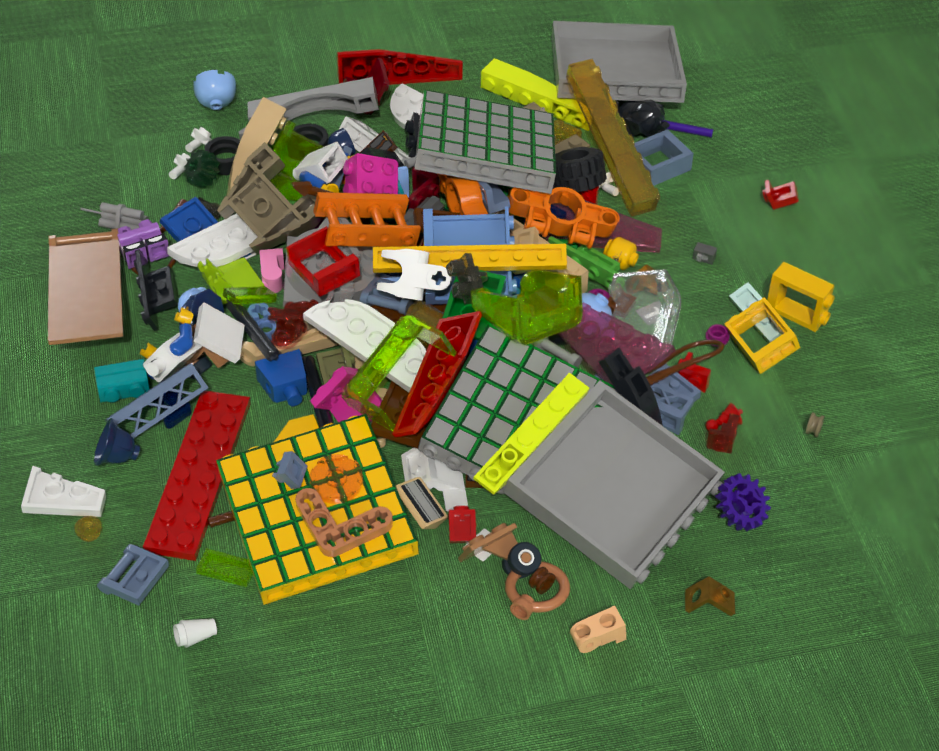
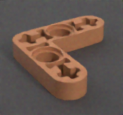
M305 488L296 495L295 500L298 512L320 551L327 557L341 555L387 533L393 526L391 511L381 506L336 525L316 490ZM305 499L313 502V511H310V507L306 502L304 503ZM319 517L327 520L326 525L323 527H315L312 522ZM376 518L385 519V523L381 524L379 521H376ZM366 522H368L369 526H371V530H368ZM353 527H360L364 530L362 535L357 537L349 534L350 529ZM342 533H344L346 542H344L343 537L341 538ZM332 540L336 542V546L332 547L330 544H327V541Z

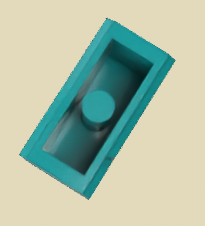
M144 359L94 367L100 403L115 402L119 399L130 397L138 398L147 392L149 384L146 369L143 367Z

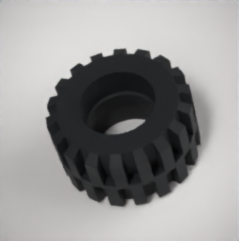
M576 147L555 154L556 176L553 189L567 187L576 192H583L596 188L606 181L604 157L600 149Z

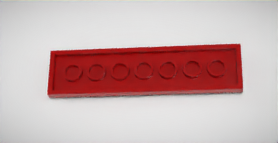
M212 391L200 393L145 539L144 550L156 555L196 561L209 525L208 517L212 516L223 485L216 460L234 453L251 404L250 397Z

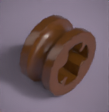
M541 567L531 576L529 586L536 588V592L542 595L552 587L556 577L553 573L548 574L546 567Z

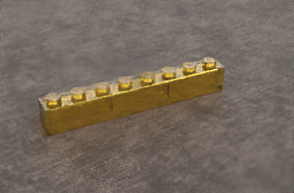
M593 58L569 64L566 79L599 149L603 152L604 160L630 216L656 210L660 200L659 191L657 188H654L651 182V174L643 165L642 155L640 152H637L634 146L633 136L628 134L625 120L618 113L617 103L610 96L609 86L607 83H604L599 66H596Z

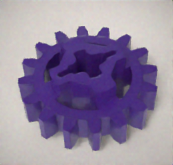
M738 473L733 477L725 479L724 483L718 487L721 492L715 495V498L721 500V503L716 505V508L723 510L720 517H727L729 519L727 525L736 524V530L738 531L743 528L746 531H750L763 525L762 521L769 517L765 512L771 510V507L766 504L770 496H764L763 494L766 490L765 486L759 488V480L751 481L749 474L742 477L741 473Z

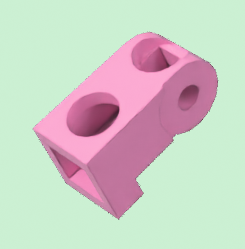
M283 248L259 250L264 290L268 293H278L283 288Z

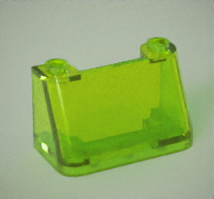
M535 269L525 273L522 277L520 294L509 296L492 293L487 288L471 290L473 309L476 312L480 311L483 318L517 344L528 345L576 327L582 319L581 276Z

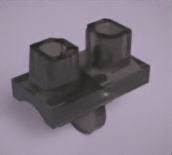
M465 253L460 259L451 260L446 265L447 274L449 276H458L459 282H455L452 285L453 297L462 298L464 304H471L475 297L481 295V290L484 289L483 283L489 279L487 273L480 272L479 267L474 266L471 253Z

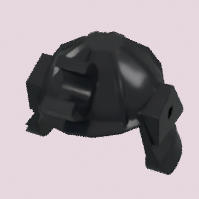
M653 100L627 101L619 109L617 122L622 135L626 139H630L640 133L650 137L665 131L670 126L668 122L664 121L665 112L663 105Z

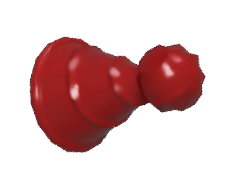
M729 403L718 419L706 421V429L712 433L718 430L719 425H742L740 414L743 413V410H738L733 403Z

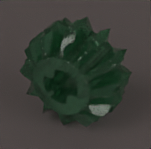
M199 149L196 152H191V157L186 158L187 164L184 166L186 171L183 176L187 178V182L196 187L206 188L207 186H212L213 180L217 179L216 174L220 172L217 168L220 164L217 156L211 152Z

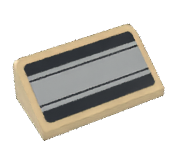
M415 477L396 485L401 500L422 529H436L447 519L446 512L421 477Z

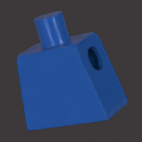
M300 349L279 354L277 360L268 361L265 358L255 361L257 381L273 402L278 403L287 400L290 406H297L302 402L301 396L307 393V381Z

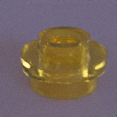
M85 516L76 522L74 527L75 533L83 541H93L99 537L102 531L101 521L94 516Z

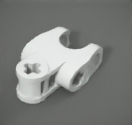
M413 249L382 250L381 257L393 259L400 263L402 275L394 283L377 282L376 290L388 292L401 298L423 301L424 289L444 290L451 284L452 275L447 268L428 264L429 252ZM438 271H442V276L446 277V281H442L440 285H437V281L433 280V275H438Z

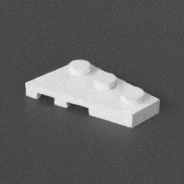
M32 466L21 509L23 513L101 517L106 500V492L104 489L80 481L71 482L62 478V475L56 473L52 475L41 471V468Z

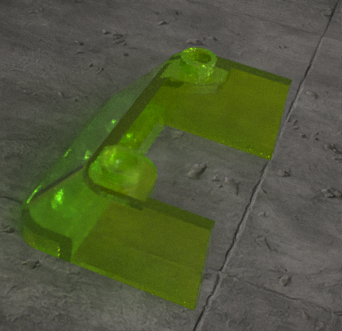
M411 315L402 317L387 331L341 392L342 398L347 405L362 414H367L368 418L392 432L395 425L386 413L367 400L416 337L453 357L457 353L442 331Z

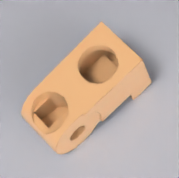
M615 606L577 622L570 629V634L581 653L591 652L598 646L605 645L614 640L616 644L627 640L626 624Z

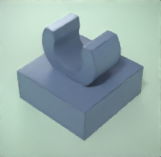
M293 451L284 452L282 460L276 464L279 467L278 471L273 473L272 477L279 483L285 482L291 489L300 488L307 465Z

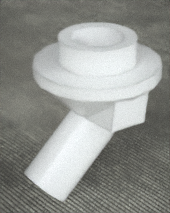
M202 127L199 130L194 128L191 134L194 140L188 143L185 149L187 152H192L202 144L206 146L212 140L210 138L211 133Z
M182 153V155L177 154L173 162L178 166L169 172V177L176 179L185 170L191 172L195 168V164H193L194 159L185 153Z
M608 172L606 173V181L599 185V188L613 196H617L619 188L611 185L613 182L612 174Z

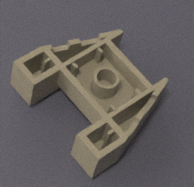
M265 142L247 158L244 163L245 166L240 175H237L234 185L229 194L224 197L217 209L224 219L229 218L236 212L258 236L249 244L256 254H260L259 250L271 249L286 242L287 236L297 237L304 232L314 229L326 218L315 217L313 212L316 201L315 196L307 194L292 205L270 182L285 167V164Z

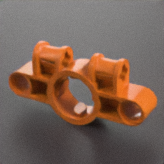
M437 173L440 179V191L446 197V204L450 212L460 213V215L488 214L483 204L482 193L477 180Z
M513 187L508 197L510 201L509 213L525 218L523 229L535 226L539 234H542V237L545 238L548 232L556 236H568L569 244L574 242L586 245L588 249L592 248L595 236L610 237L620 220L615 210L585 202L578 192L567 187L554 188L551 194ZM560 203L568 206L575 214L574 220L569 221L557 218L550 210L551 204Z

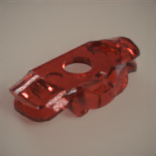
M314 299L310 300V302L299 301L293 303L289 301L285 304L284 309L269 307L268 312L270 315H268L267 320L283 322L284 320L303 319V313L319 304V302Z
M280 315L276 322V329L271 334V342L279 347L295 343L307 331L304 319L298 315Z

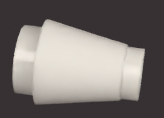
M213 618L180 620L179 624L173 626V633L178 647L185 646L187 648L216 635L217 627Z

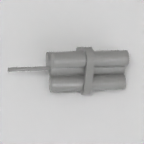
M102 202L100 205V211L102 212L81 208L84 211L101 214L98 225L110 229H119L127 226L133 230L139 228L138 224L141 221L148 219V216L144 215L143 211L127 208L124 204L113 205Z

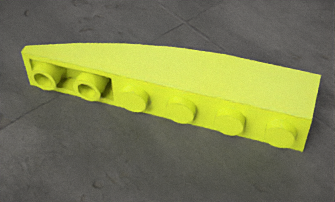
M495 58L481 71V88L525 106L535 102L546 112L554 113V117L587 131L591 129L592 112L575 98H557L556 86L547 80Z
M568 373L477 472L473 479L495 495L507 484L508 479L588 394L590 388L571 373Z

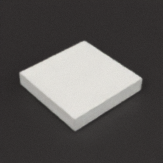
M203 303L199 307L193 341L236 363L241 355L245 325Z

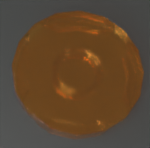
M331 454L321 458L314 469L312 468L310 472V486L319 493L324 502L342 504L352 500L359 494L363 486V472L357 461H353L343 454Z

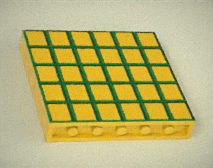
M367 414L352 416L347 420L337 423H329L315 430L303 431L298 435L286 439H277L273 443L260 447L255 446L247 451L229 454L216 460L263 605L419 554L418 540ZM293 451L307 465L300 488L291 489L285 482L279 483L272 477L273 473L278 471L279 467L276 464L282 460L284 452ZM305 488L316 490L336 525L381 506L391 511L393 526L387 533L341 555L327 557L320 551L298 512L295 500L296 495ZM305 499L304 503L306 502L310 507V511H313V502ZM319 517L312 524L315 527H323L326 525L327 520ZM376 518V521H379L381 524L385 523V519ZM366 522L368 530H371V526H369V523ZM353 527L350 529L349 534L357 537L362 535L364 530L360 527ZM342 533L341 538L343 537L344 542H346L344 533ZM332 540L327 541V544H330L332 547L336 546V542Z

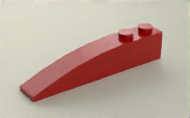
M381 49L337 52L336 56L339 84L343 83L345 77L356 80L367 78L377 58L383 59L389 85L462 80L463 62L444 57Z
M480 311L439 319L392 433L394 437L416 434L437 412L463 367L482 317Z

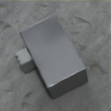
M698 242L694 249L693 259L712 265L716 258L717 248Z

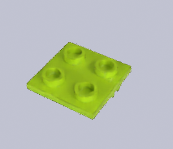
M244 257L216 267L209 259H206L205 266H203L201 261L197 265L200 272H203L202 277L211 290L221 297L222 304L227 303L226 299L228 297L233 298L235 296L239 299L265 289L264 284Z

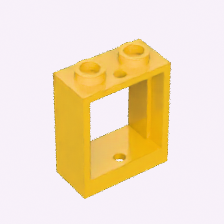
M783 262L772 274L767 301L780 316L816 332L821 325L825 326L830 318L831 313L828 311L835 299V296L832 295L834 285ZM787 287L817 300L815 310L786 297Z
M765 297L752 303L749 308L738 315H734L728 322L724 323L732 340L759 374H762L801 348L794 332ZM768 317L782 335L753 353L740 337V334Z

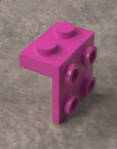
M357 153L345 161L343 166V173L345 174L343 193L398 194V162L396 160Z
M342 366L332 374V378L325 385L318 388L316 395L310 402L315 408L330 410L338 422L347 420L352 416L367 414L371 423L382 400L360 369Z

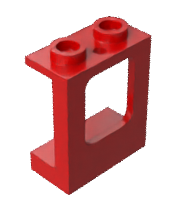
M327 226L286 247L288 264L319 297L360 276L359 259L354 253L346 256L337 246L325 245L328 231ZM318 252H326L335 263L314 274L301 263Z

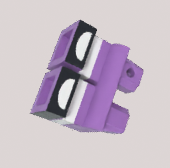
M146 219L138 224L139 228L131 230L130 227L124 226L118 229L117 236L120 251L128 269L135 267L133 261L136 260L135 251L138 249L141 250L146 259L148 256L150 262L169 256L167 254L168 240L161 233L157 222L152 223L149 219Z

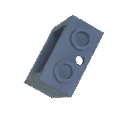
M667 129L626 146L624 164L639 180L643 181L650 188L690 171L694 153ZM661 151L669 158L654 166L644 159V157Z

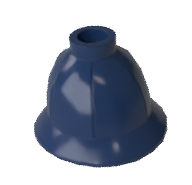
M110 418L96 446L94 464L99 466L103 463L119 464L129 459L136 460L140 446L135 445L134 438L125 430L117 427L113 419Z

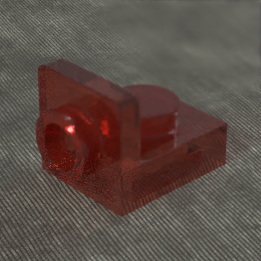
M730 413L728 422L722 423L721 430H709L708 449L732 453L740 415Z

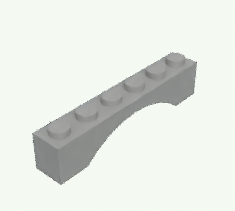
M373 77L267 98L286 108L284 117L287 118L286 122L300 115L320 110H345L357 114L379 110ZM262 99L248 102L249 121Z

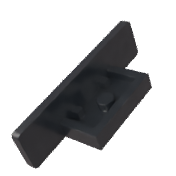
M138 249L135 251L136 260L133 262L139 275L136 277L138 287L141 290L138 296L144 308V311H141V316L146 325L149 324L153 331H157L159 327L156 313L178 305L173 271L170 266H166L150 272L147 259L141 250Z

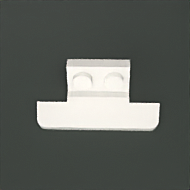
M412 448L401 455L405 481L421 477L429 490L434 487L438 491H443L446 511L454 510L453 507L468 506L461 471L452 470L445 463L425 456L417 448Z

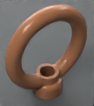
M541 561L539 568L546 567L548 574L553 573L559 583V592L556 596L542 602H535L527 594L520 596L516 590V582L521 575L513 571L509 573L505 582V591L512 602L510 611L516 618L527 620L533 612L543 613L552 611L567 600L570 593V582L567 575L559 567Z

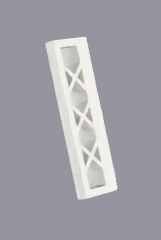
M347 116L339 128L346 129L355 149L359 152L379 135L362 121ZM399 148L394 151L403 164L405 160L411 158Z

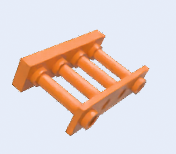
M317 192L313 210L315 217H327L330 223L325 239L326 246H416L421 231L420 225H407L404 216L409 202L407 194ZM337 217H350L352 224H340ZM360 218H372L375 225L362 224ZM383 218H394L397 225H385Z

